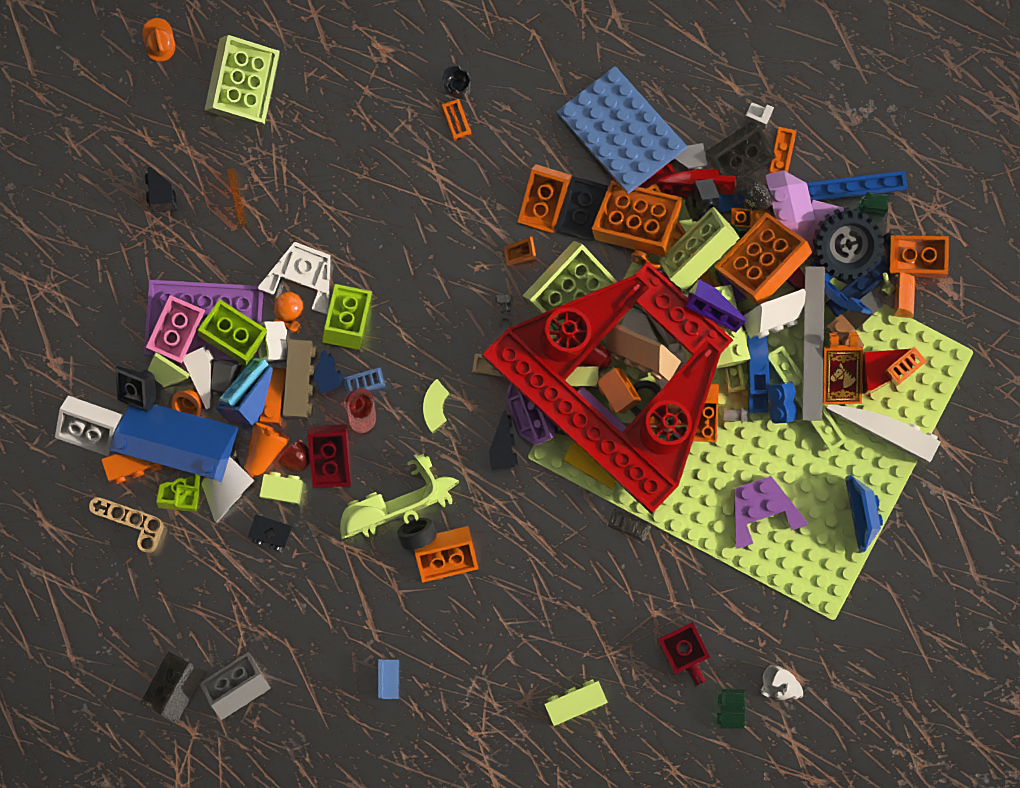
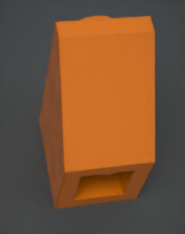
M731 208V226L748 232L766 212L770 214V210Z

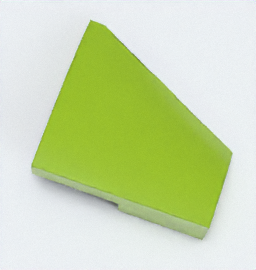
M195 474L185 479L181 477L174 482L160 484L156 501L158 508L196 512L201 476Z

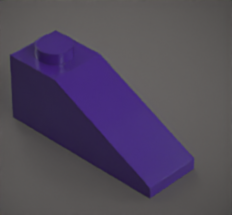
M698 280L689 291L686 307L735 333L746 322V318L713 286Z

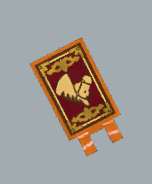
M856 332L849 333V345H838L839 336H837V333H829V346L823 347V404H862L863 347L857 346L858 335Z

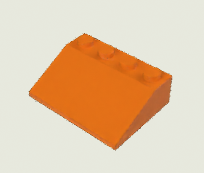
M611 181L592 227L595 240L667 257L673 242L683 198L640 187L627 194L617 182Z
M766 212L714 267L743 295L759 306L765 303L811 255L812 250L805 239Z

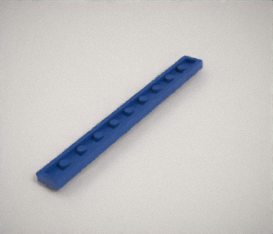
M905 171L807 182L811 202L812 200L826 201L907 191L908 189ZM768 187L736 191V195L719 194L720 198L717 202L719 213L731 212V208L759 209L772 207Z

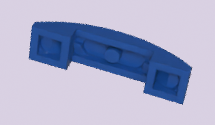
M811 263V267H824L820 263ZM825 269L824 293L832 301L851 311L863 314L872 313L861 300L852 297L847 299L830 282L834 275Z

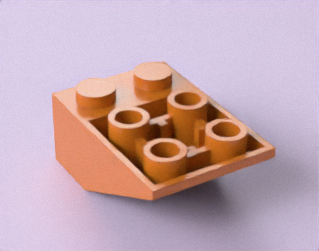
M711 384L693 441L717 442L719 384ZM678 427V433L682 436L683 428Z

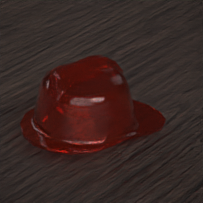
M365 388L350 391V394L344 401L349 424L354 431L366 433L372 429L376 421L373 394Z

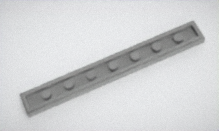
M805 267L803 421H822L825 267Z

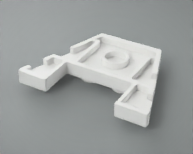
M294 242L258 286L257 290L274 295L280 277L318 291L311 310L328 315L330 255Z

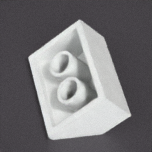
M802 289L760 304L745 314L746 322L744 326L750 339L756 336L760 339L769 335L770 331L776 333L783 330V326L787 325V328L798 324L797 320L804 316L805 290Z
M68 396L59 410L55 438L109 457L111 453L109 449L114 433L121 422L122 414Z

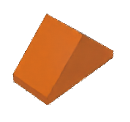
M528 237L503 247L507 265L536 261L533 237Z

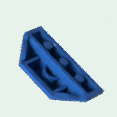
M848 475L845 477L860 554L867 550L881 530L880 526L883 525L882 515L878 514L877 511L879 506L878 495H874V491L852 475Z

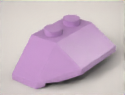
M786 171L766 174L775 219L804 239L815 221L807 183Z

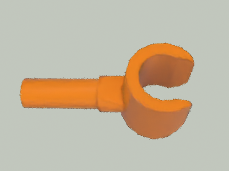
M279 319L274 320V322H284ZM295 320L291 324L284 322L285 327L294 334L298 333L302 328Z

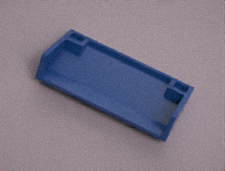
M153 404L152 409L148 412L129 406L114 433L109 450L116 454L120 453L208 477L222 483L239 427Z

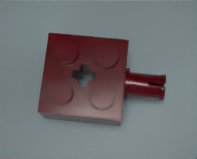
M693 622L657 639L674 675L685 670L689 672L695 687L700 685V682L701 684L706 682L698 665H700V662L710 658V655ZM680 644L688 646L686 654L679 652Z

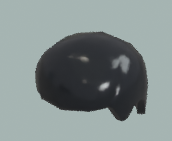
M452 65L444 70L442 83L448 93L456 96L465 94L469 90L471 79L468 71L463 70L460 65Z

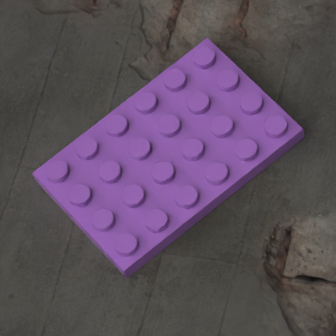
M149 280L143 355L153 357L155 353L148 351L146 346L170 295L205 310L198 326L199 328L219 299L256 323H261L264 292L257 290L258 286ZM197 328L186 354L205 346L206 350L210 349L214 358L212 360L236 361L200 338ZM258 351L253 358H259Z

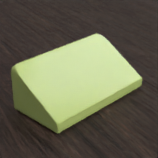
M747 361L738 365L724 367L728 393L748 390Z

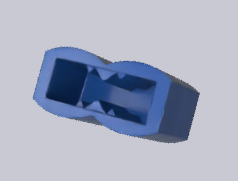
M780 382L768 387V399L771 403L770 418L773 424L788 423L797 419V406L794 402L796 393L792 382Z

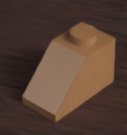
M842 314L825 328L828 335L829 333H837V336H839L838 345H849V333L856 332L855 328ZM858 335L857 346L864 347L865 345L863 344L862 340Z

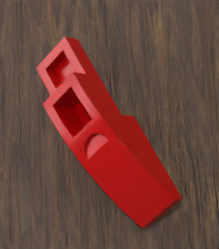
M718 169L687 170L664 176L658 180L661 193L674 196L688 197L695 181L713 179L718 194L736 195L737 191L736 176L719 175Z

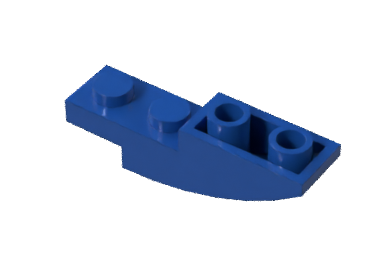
M747 335V347L751 358L747 360L748 412L768 413V387L770 380L767 336L760 339L756 336L750 339L749 335Z

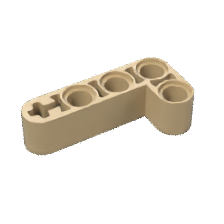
M97 497L91 500L89 508L93 514L140 530L137 541L138 548L145 553L155 551L164 527L163 522L159 518ZM101 503L102 506L108 508V512L96 509V504L100 505ZM120 508L122 515L119 518H114L113 511ZM139 515V523L132 524V516ZM152 521H157L158 528L151 531L149 524ZM146 539L152 541V545L148 549H144L142 546L143 541Z

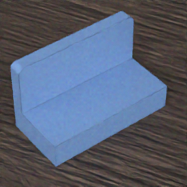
M378 659V699H399V660Z

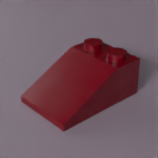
M348 424L309 426L307 438L312 487L351 486Z

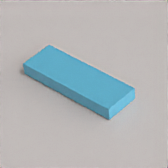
M253 358L220 397L219 401L223 405L233 407L269 364L263 359Z

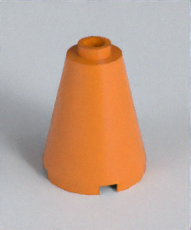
M259 422L253 425L244 469L247 470L246 473L254 478L261 476L290 439L280 431L278 433L273 430L274 428Z

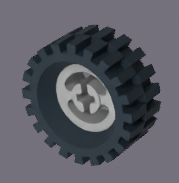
M844 208V211L841 212L837 209L834 210L835 214L832 216L828 213L825 216L826 220L818 223L819 230L815 229L814 232L816 239H813L814 251L820 263L828 272L830 271L836 277L841 275L843 279H848V276L856 279L858 278L857 274L860 273L863 276L867 275L866 270L869 268L873 270L876 267L874 263L875 261L880 262L881 256L879 254L880 252L883 253L884 250L882 246L884 240L879 227L865 212L861 213L859 209L854 208L851 211L850 208ZM850 231H855L860 235L861 242L857 250L856 238ZM839 234V246L844 252H846L845 254H841L835 250V240ZM847 239L850 240L848 246L845 245Z

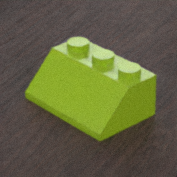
M219 299L198 328V336L247 367L258 351L268 330Z

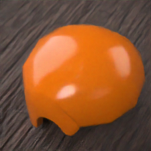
M284 292L276 298L274 314L279 320L286 323L293 320L296 321L302 313L303 301L299 295L293 292Z

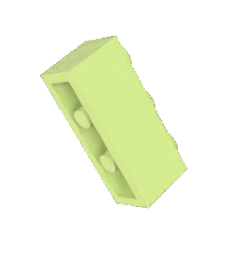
M592 679L583 683V688L576 690L574 687L564 691L565 696L558 698V695L548 698V703L544 705L553 726L608 702L599 681L594 683Z

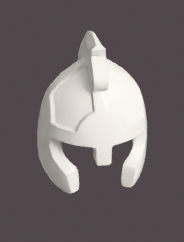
M769 665L766 668L762 677L764 686L761 689V693L764 696L773 697L777 700L803 697L800 683L788 670L775 665Z

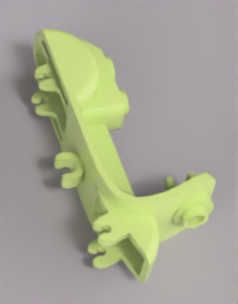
M415 454V460H411L407 464L408 466L412 464L417 466V469L412 471L411 474L417 475L420 472L426 481V486L385 503L382 495H377L376 492L367 495L366 500L361 502L358 500L349 502L340 521L341 538H349L360 533H364L369 538L368 530L375 535L377 526L404 516L406 524H409L407 519L409 515H414L417 521L418 514L415 511L436 502L445 507V500H448V503L451 505L452 498L448 491L456 486L459 480L452 477L435 479L429 469L432 467L429 456L425 457L424 454Z

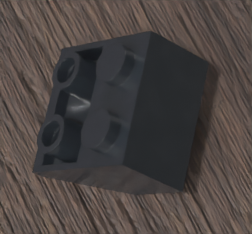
M147 167L148 173H145V184L148 185L149 192H146V202L149 203V207H152L154 212L177 211V196L172 184L152 167Z

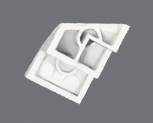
M229 457L222 483L205 477L201 483L216 523L254 482L231 457Z

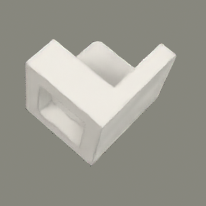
M751 103L744 120L765 129L774 107L767 105L764 108Z

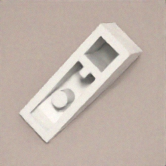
M205 346L186 354L183 362L205 408L208 409L212 406V359L214 358L210 349L206 350Z

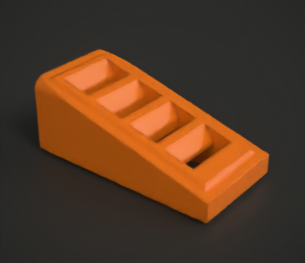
M913 347L885 370V373L898 386L927 361ZM912 353L920 361L918 364L910 356ZM906 358L912 363L913 368L906 363ZM902 363L909 372L906 373L899 364ZM897 368L903 377L900 378L893 369Z

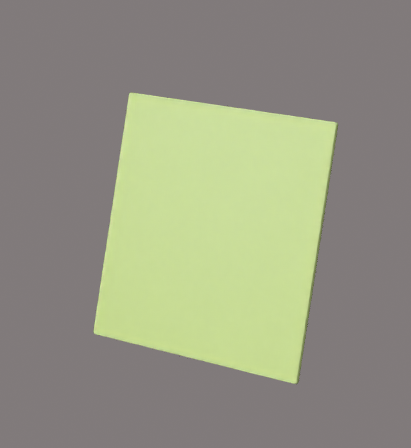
M683 199L678 220L687 232L698 221L692 222L685 205L686 200ZM734 228L739 236V239L736 241L737 243L747 232ZM730 247L722 255L720 259H718L709 267L710 272L712 273L720 287L721 284L715 274L716 269L714 266L732 249V247ZM646 253L649 255V261L661 265L659 259L662 256ZM632 262L623 279L635 275L643 266ZM803 262L799 267L805 275V267L811 266ZM664 268L659 269L658 271L673 284ZM832 278L830 281L839 291L847 286V284L835 278ZM785 281L766 302L794 293L796 290ZM695 284L690 286L686 291L681 289V292L685 295L689 294V291ZM825 293L823 347L829 346V335L825 328L837 318L825 304L830 300ZM749 299L736 304L738 311L743 316L757 307ZM884 304L856 330L865 345L863 353L912 349L915 347L927 362L898 386L891 382L868 396H863L862 387V404H823L825 409L828 405H837L868 410L891 417L908 425L912 423L918 426L921 432L932 434L973 355V351L912 318L894 316V309ZM805 306L804 316L797 320L798 324L787 328V325L783 326V330L776 333L770 331L769 335H767L768 354L783 345L803 376ZM646 315L657 338L656 342L661 343L667 348L668 345L648 318L650 316ZM624 317L617 323V325H622ZM743 324V325H742V328H743L745 340H746V343H747V335H748V333H747V330H746V328H745V326H744V324ZM606 337L600 342L605 349ZM915 356V362L918 364L920 361ZM611 358L612 361L608 368H603V370L620 368L626 372L624 361L618 362ZM769 362L770 385L783 382ZM584 364L579 365V367H590ZM724 367L716 369L711 383L719 384L717 442L693 441L679 486L653 514H650L618 483L611 490L563 461L564 456L573 443L567 435L554 433L552 439L539 445L534 444L528 458L533 462L831 620L836 619L918 461V459L829 413L847 440L846 443L830 452L810 421H803V411L795 400L797 419L788 423H772L769 399L768 413H749L748 390L728 393ZM640 372L637 382L631 379L628 374L626 375L632 385L644 380L657 384L650 372L647 374ZM572 386L577 392L581 388L578 386ZM584 387L610 411L609 400L602 395L599 389ZM640 389L646 396L648 405L656 395L651 389ZM744 408L743 410H747V421H743V423L741 421H724V409L742 410ZM661 434L658 437L661 440L666 441V436ZM673 434L669 435L670 442L673 441ZM848 475H852L874 491V495H878L879 506L877 511L878 514L882 515L883 525L880 526L881 530L867 550L860 554L845 477ZM772 476L805 518L808 525L791 531L784 512L747 524L753 544L736 550L734 489Z

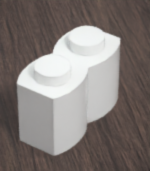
M284 322L258 323L268 330L258 349L259 359H263L266 362L286 360L288 346L285 341L287 329Z

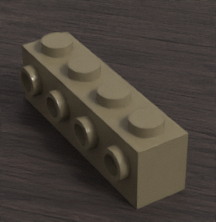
M290 339L288 341L283 407L284 418L308 419V415H311L312 403H309V395H313V384H310V378L314 377L315 365H312V358L316 356V346H313L312 341Z

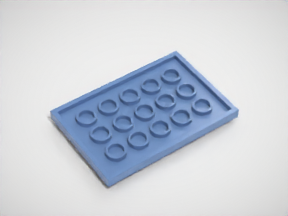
M616 66L557 110V115L627 194L631 193L687 149V145Z

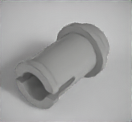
M744 408L742 410L724 409V421H741L743 423V421H747V410H743Z

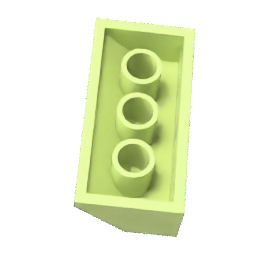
M712 207L670 248L667 257H661L659 261L669 279L686 291L713 263L720 259L736 243L739 236L721 214Z

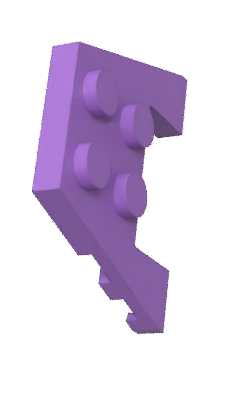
M772 476L734 489L736 550L753 544L747 524L784 512L791 531L808 525L805 518Z

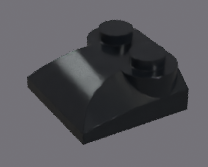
M120 366L115 367L117 400L145 412L151 410L156 401V385L153 373L148 370L137 372Z

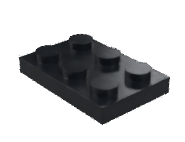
M572 176L557 231L593 241L592 227L608 190V185Z

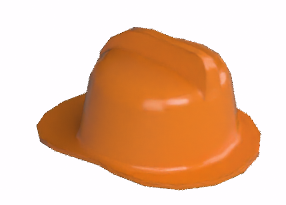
M161 18L148 20L142 29L146 52L155 61H166L171 58L175 51V41L171 26L166 20Z
M193 387L190 390L179 391L173 395V410L200 417L203 402L200 395L196 392V388Z

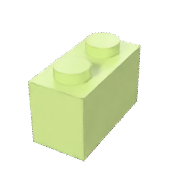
M269 472V475L264 474L260 492L261 499L299 505L303 481L299 480L300 477L288 475V478L280 477L281 474L276 472Z

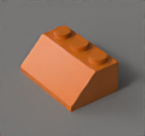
M469 526L437 533L435 539L430 544L414 549L422 583L479 569Z

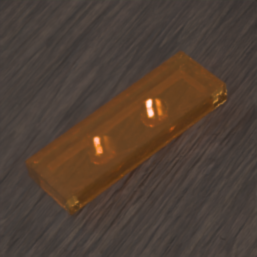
M234 168L228 169L227 173L238 223L241 228L248 227L236 171Z

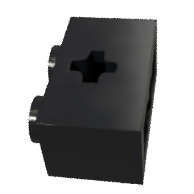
M713 179L695 181L685 202L692 222L699 221L712 207L715 208L720 196Z
M255 514L248 537L252 539V543L263 545L264 542L270 544L271 549L281 551L282 548L287 549L293 526ZM271 529H273L275 536H271L270 539H268L266 531L270 532Z

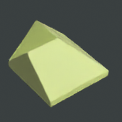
M157 352L155 353L148 368V371L153 373L155 381L162 384L163 387L192 381L189 373Z

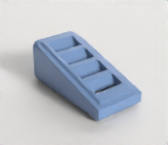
M381 368L344 378L348 397L385 388ZM372 375H376V376H377V380H378V383H377V384H374V380H373V376H372ZM369 376L371 386H367L365 377ZM360 378L362 379V383H363V387H364V388H361V389H360L359 383H358V379H360ZM352 380H354L356 390L354 391L352 390L350 382Z

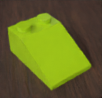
M335 284L324 328L323 343L360 350L372 291Z

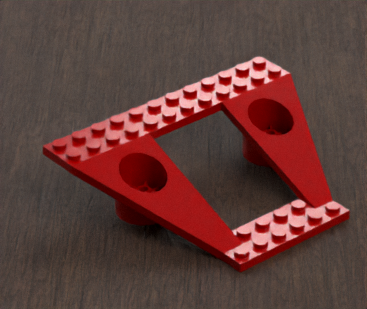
M647 262L633 276L509 327L482 354V357L650 514H653L679 486L720 355L733 342V339L714 321L686 307L688 298L654 266ZM637 304L684 347L692 357L621 433L565 380L627 312ZM565 320L562 325L558 321ZM555 324L558 330L549 331V327ZM550 335H557L558 340L554 342ZM576 335H583V343L575 338ZM560 341L566 343V348L559 346L558 343ZM573 341L577 347L569 348V343ZM665 411L664 417H661L658 412ZM652 415L659 420L657 423H650ZM651 427H657L658 434L656 436L652 432ZM676 427L683 428L682 436L676 431ZM660 434L666 436V441L661 440L658 436ZM674 434L678 440L670 442L669 435Z

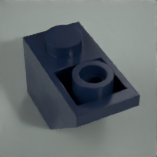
M326 350L321 352L313 377L323 397L342 388V381L345 380L341 371L335 370L333 365L336 362L332 354H327Z

